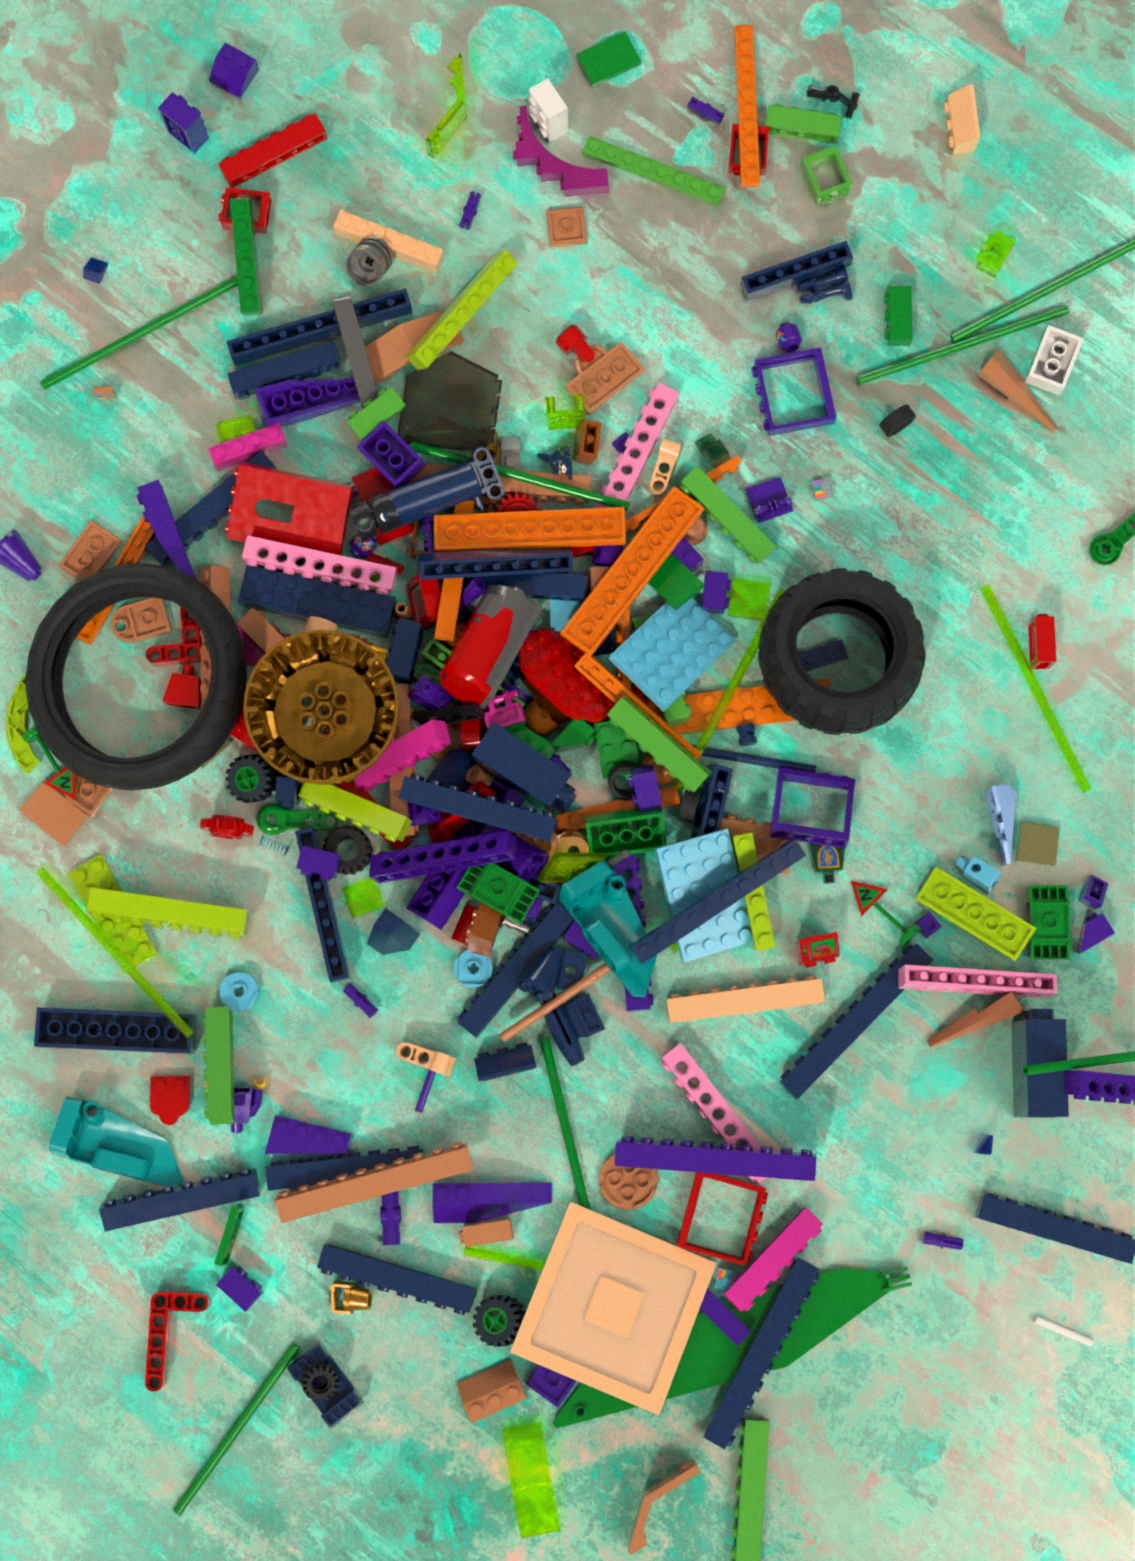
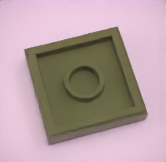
M1021 822L1016 861L1055 866L1060 827Z

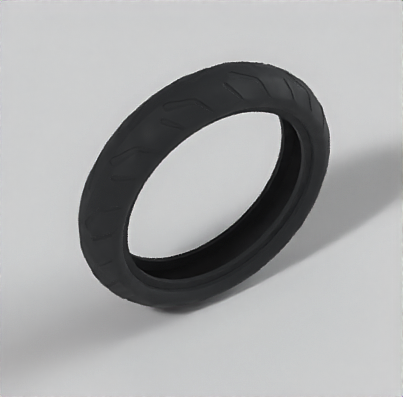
M144 563L126 564L104 569L82 579L53 604L40 623L29 650L25 676L26 696L30 714L42 741L51 753L74 774L94 784L118 790L152 789L176 782L193 773L211 759L223 746L235 726L244 703L247 685L245 647L237 625L225 605L210 589L197 579L169 567ZM140 597H154L174 602L181 606L195 620L207 643L211 661V678L204 706L191 727L178 740L162 750L140 757L122 758L108 756L97 750L83 738L68 714L63 694V673L69 650L82 628L95 615L115 603Z

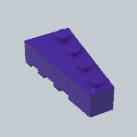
M275 1115L265 1154L349 1153L353 1134Z

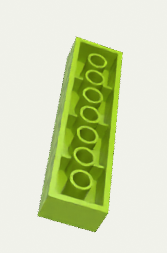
M93 887L90 888L87 912L94 920L105 921V918L112 919V922L124 924V921H130L135 926L150 924L155 929H163V926L176 932H182L183 929H186L190 933L197 935L207 932L209 936L219 938L221 935H228L229 939L240 940L241 937L245 938L249 917L248 911L245 909Z

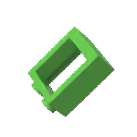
M836 145L802 158L800 166L816 204H826L832 201L833 198L838 196L845 197L851 192L853 183ZM835 160L844 183L821 191L812 168Z

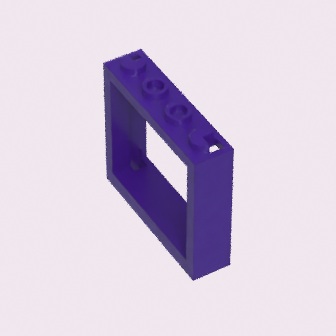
M821 347L755 360L754 367H751L752 376L757 379L755 390L757 396L760 395L761 398L759 409L761 413H764L763 427L764 431H768L769 436L835 424L836 414ZM813 360L825 417L773 426L762 370Z
M779 767L776 777L769 837L785 840L792 838L799 842L846 849L850 836L855 779L848 776H833L829 773L820 774L809 770L800 771L790 767ZM783 781L847 790L843 832L779 823Z

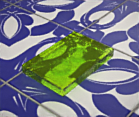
M555 852L539 874L538 880L541 883H567L597 863L604 861L605 857L603 853Z

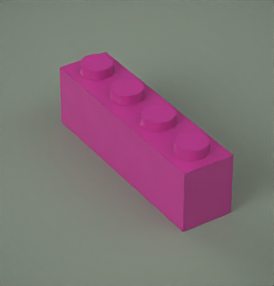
M280 423L208 449L217 471H221L249 461L261 450L266 455L286 448L288 444Z

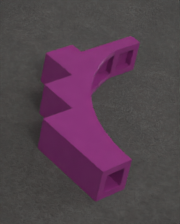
M519 106L520 113H516L517 125H521V131H518L519 141L515 142L516 148L512 149L513 160H517L518 166L536 165L537 175H541V182L560 180L561 191L564 190L565 197L609 193L607 168H583L569 164L551 154L532 132L528 123L527 106Z

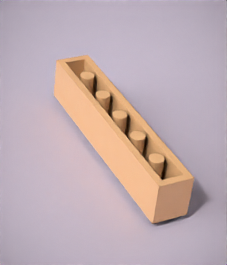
M340 210L333 225L335 235L358 244L366 237L374 236L380 238L389 245L393 257L438 274L444 260V251L439 247Z

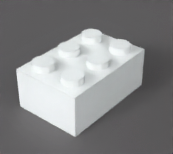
M548 78L530 88L528 98L530 103L528 106L530 110L529 117L533 124L537 123L539 126L538 130L541 136L547 138L550 143L568 132V108Z
M1048 325L1025 383L1060 396L1065 388L1084 338Z

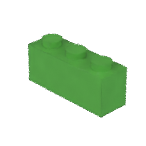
M392 387L389 389L384 388L378 393L379 397L374 401L370 399L363 405L364 409L359 413L355 411L348 416L347 424L361 442L383 421L388 422L406 408L405 403Z

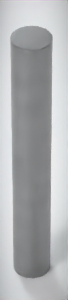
M624 850L606 862L612 867L629 857V852Z

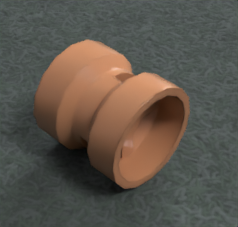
M474 765L467 771L466 781L472 785L477 781H482L490 787L492 776L484 772L480 766Z

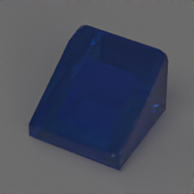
M91 257L83 267V278L100 284L108 263Z
M986 1135L973 1153L991 1155L993 1135Z

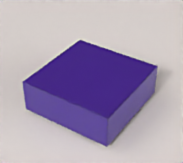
M627 432L612 443V446L619 454L621 452L624 453L627 448L625 447L629 437Z
M928 912L914 923L921 927L920 932L926 939L942 927L931 912Z

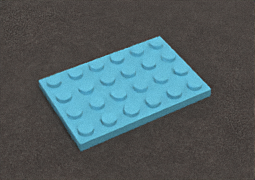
M691 598L677 611L666 602L620 645L608 659L664 712L736 639Z
M728 829L718 830L654 849L671 918L738 874ZM744 897L677 941L681 962H687L753 942Z

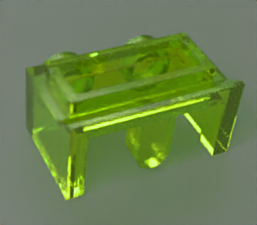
M250 415L220 421L216 424L220 443H224L227 438H238L257 431L255 420Z

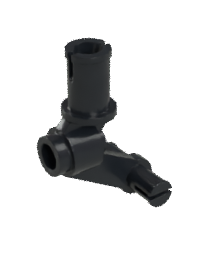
M809 85L807 97L821 99L823 102H826L827 99L830 102L840 101L848 107L844 117L852 119L854 110L858 107L859 93L853 92L851 99H849L840 92L837 86L830 85L820 88Z

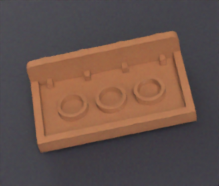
M729 813L722 817L720 830L728 829L730 839L731 835L752 832L758 860L788 841L769 837L771 822L756 823V819L745 817L742 820L738 819L737 815ZM789 868L782 871L781 874L788 875Z

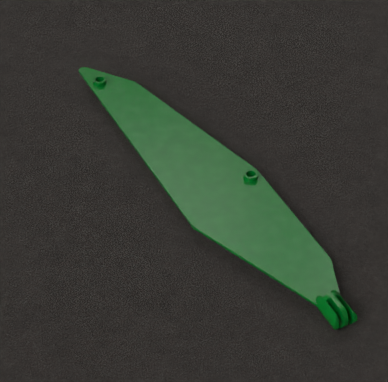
M907 1266L886 1272L840 1268L821 1273L815 1285L811 1284L808 1290L811 1294L807 1302L804 1303L802 1301L799 1307L802 1311L797 1321L792 1320L790 1324L792 1330L788 1338L783 1337L780 1343L783 1347L778 1357L773 1356L771 1371L788 1367L888 1292L913 1286L912 1282L902 1283L897 1286L892 1284L893 1282L910 1278V1274L895 1278L890 1277L891 1274L908 1270ZM783 1284L768 1287L762 1296L757 1295L752 1300L754 1304L748 1311L735 1310L727 1299L722 1301L752 1331L739 1346L732 1342L703 1312L697 1315L666 1399L732 1382ZM581 1383L553 1420V1425L556 1428H561L638 1406ZM578 1408L584 1409L583 1415L577 1413Z

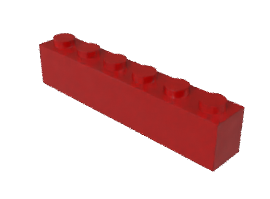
M316 113L306 115L301 121L289 124L284 130L274 132L264 140H258L253 146L239 150L232 157L224 158L218 165L229 187L235 188L327 140V133Z

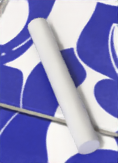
M1038 1315L1036 1316L1034 1323L1090 1347L1092 1346V1338Z

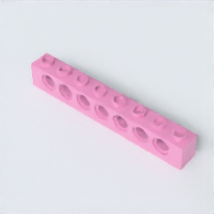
M658 383L656 388H652L649 395L651 400L649 404H644L641 411L643 416L640 421L637 420L633 427L635 432L632 437H628L625 443L627 448L624 453H620L616 462L618 466L616 470L612 469L608 478L610 483L608 486L605 485L601 494L628 501L678 400V391L661 383ZM656 403H662L664 407L661 409H657L654 405ZM648 419H653L656 423L654 425H648L646 421ZM644 435L648 440L642 442L638 437ZM638 452L640 456L637 458H632L630 456V453ZM624 468H629L632 472L630 474H624L622 473V470ZM620 484L624 488L621 491H616L613 487ZM599 503L594 505V508H610Z
M248 535L242 554L243 561L249 566L257 567V565L265 566V569L272 571L280 569L283 570V573L291 575L298 573L302 574V577L309 579L317 577L323 582L331 583L335 581L339 582V585L346 587L354 585L358 586L357 588L360 590L369 591V589L376 590V593L383 595L393 593L397 576L396 567ZM262 551L269 552L266 558H260L259 554ZM280 555L287 556L284 562H279L277 559ZM299 559L306 560L303 566L296 565ZM317 563H323L324 568L322 570H316L315 565ZM336 567L343 568L340 574L333 573V570ZM354 571L362 573L359 578L352 577ZM373 575L380 576L378 582H372L370 578Z
M904 965L898 969V989L1006 995L1012 992L1014 995L1021 997L1051 998L1057 994V975Z
M681 1043L662 1057V1066L667 1072L672 1071L676 1076L673 1080L679 1088L684 1087L688 1092L685 1094L692 1104L696 1102L699 1106L697 1110L704 1120L708 1118L712 1123L710 1125L712 1131L716 1135L720 1134L723 1137L722 1143H731L733 1147H737V1142L744 1140L747 1145H753V1149L761 1148ZM684 1062L687 1065L686 1072L679 1073L676 1070V1064ZM691 1077H695L699 1081V1086L695 1089L690 1088L688 1085V1080ZM703 1093H708L711 1096L709 1104H703L700 1101V1096ZM714 1109L722 1110V1119L715 1120L713 1118L712 1112ZM728 1124L735 1127V1133L732 1136L726 1135L724 1131L725 1126ZM748 1176L752 1182L756 1181L757 1183H761L766 1179V1177Z

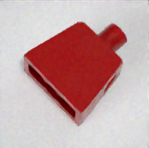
M183 664L182 674L172 673L162 701L165 705L201 710V679L198 676H193L194 665Z

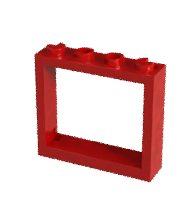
M695 1172L676 1246L746 1266L747 1262H751L753 1251L750 1249L752 1242L756 1243L758 1231H755L757 1223L761 1224L763 1212L760 1211L761 1206L767 1202L768 1193L765 1192L766 1188L713 1173ZM703 1177L757 1192L741 1258L686 1242Z

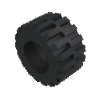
M343 825V827H335V830H331L329 836L325 837V844L322 846L323 851L337 854V847L342 841L347 839L354 840L359 846L358 854L352 860H341L338 873L354 875L358 871H363V868L369 865L370 855L373 852L370 839L363 830L356 828V826Z

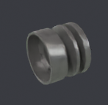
M373 236L362 239L346 258L345 266L347 273L352 280L360 285H374L392 265V250L380 238Z

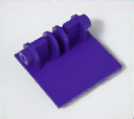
M781 477L745 489L758 524L793 512L792 500L787 495Z

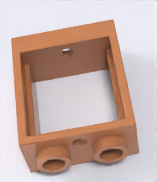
M511 1218L463 1226L462 1231L459 1232L461 1244L465 1243V1247L514 1239Z

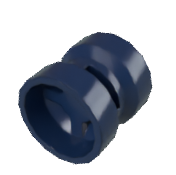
M755 724L736 726L737 733L739 734V746H750L758 743L757 737L754 735L756 730Z

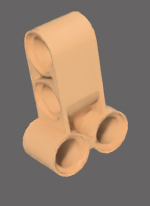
M663 438L658 453L659 457L650 482V489L654 495L661 496L666 492L675 463L678 461L682 444ZM660 465H669V471L661 473L659 471ZM662 482L664 488L661 491H656L653 489L654 483Z
M405 1042L398 1045L396 1050L397 1056L400 1059L451 1077L457 1059L444 1053L434 1052ZM410 1047L411 1053L408 1057H405L403 1054L404 1050ZM428 1053L429 1059L426 1063H423L421 1060L422 1055Z

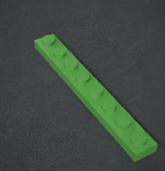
M590 135L582 151V155L717 207L725 192V187Z

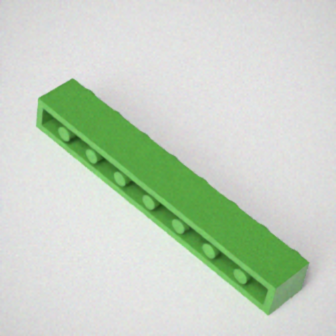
M744 1417L745 1420L740 1428V1435H743V1441L738 1446L741 1464L737 1463V1476H740V1483L736 1484L735 1497H738V1505H734V1517L737 1518V1526H733L732 1538H736L735 1547H731V1559H734V1561H760L770 1422L768 1419Z

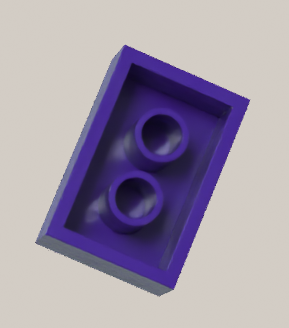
M172 92L158 107L159 113L167 132L195 154L209 139L207 128L204 126V120L201 118L202 113L195 106H189L183 96H177Z
M385 421L379 424L357 446L359 452L395 489L406 485L426 466L423 459Z

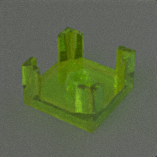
M583 394L573 395L574 409L559 411L555 409V398L553 396L545 397L547 429L576 428L585 419Z

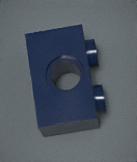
M276 777L275 800L285 809H294V806H299L300 782L290 777Z
M570 950L563 951L561 972L556 985H559L558 990H566L584 978L587 953ZM568 966H574L576 974L568 976L565 973V969Z

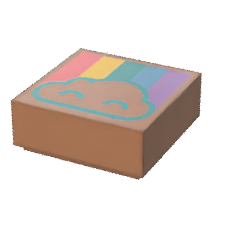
M112 386L94 388V395L97 400L115 399L116 391Z

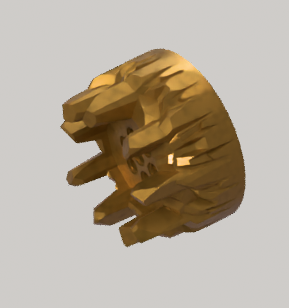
M311 630L292 635L280 641L259 660L247 682L243 710L250 739L260 755L273 768L304 784L331 785L357 779L359 774H364L366 769H371L376 765L379 757L382 758L385 751L390 749L394 742L393 736L396 732V727L398 726L399 697L394 678L387 664L368 644L343 632ZM327 687L329 688V694L324 697L320 696V689ZM339 697H346L347 701L344 705H337L336 701ZM311 698L313 702L311 706L304 707L303 700ZM329 707V714L327 716L320 715L321 708ZM340 716L347 717V722L344 725L337 724V719ZM305 718H313L311 726L303 725ZM329 726L331 729L330 733L325 736L321 735V728Z

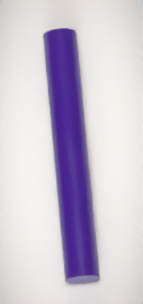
M428 1070L415 1108L417 1112H423L436 1073L434 1071Z

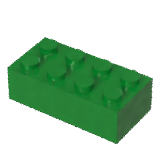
M661 807L639 811V808L584 816L590 860L613 857L624 850H627L629 854L654 851L655 848L667 845Z

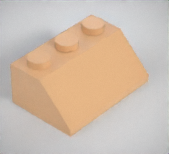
M970 84L949 94L946 102L943 103L944 113H947L948 118L946 119V130L950 132L948 146L952 148V154L975 152L980 139L973 84Z

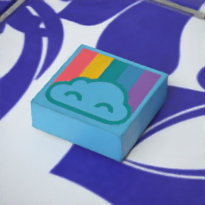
M718 1267L714 1287L727 1290L736 1280L738 1272Z

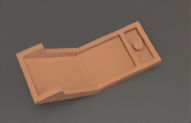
M446 310L399 324L365 346L375 384L391 379L393 374L411 363L405 356ZM460 331L443 350L463 344L464 339Z
M695 1460L683 1462L679 1465V1470L643 1491L627 1544L630 1555L648 1545L643 1531L651 1503L699 1474L700 1470Z

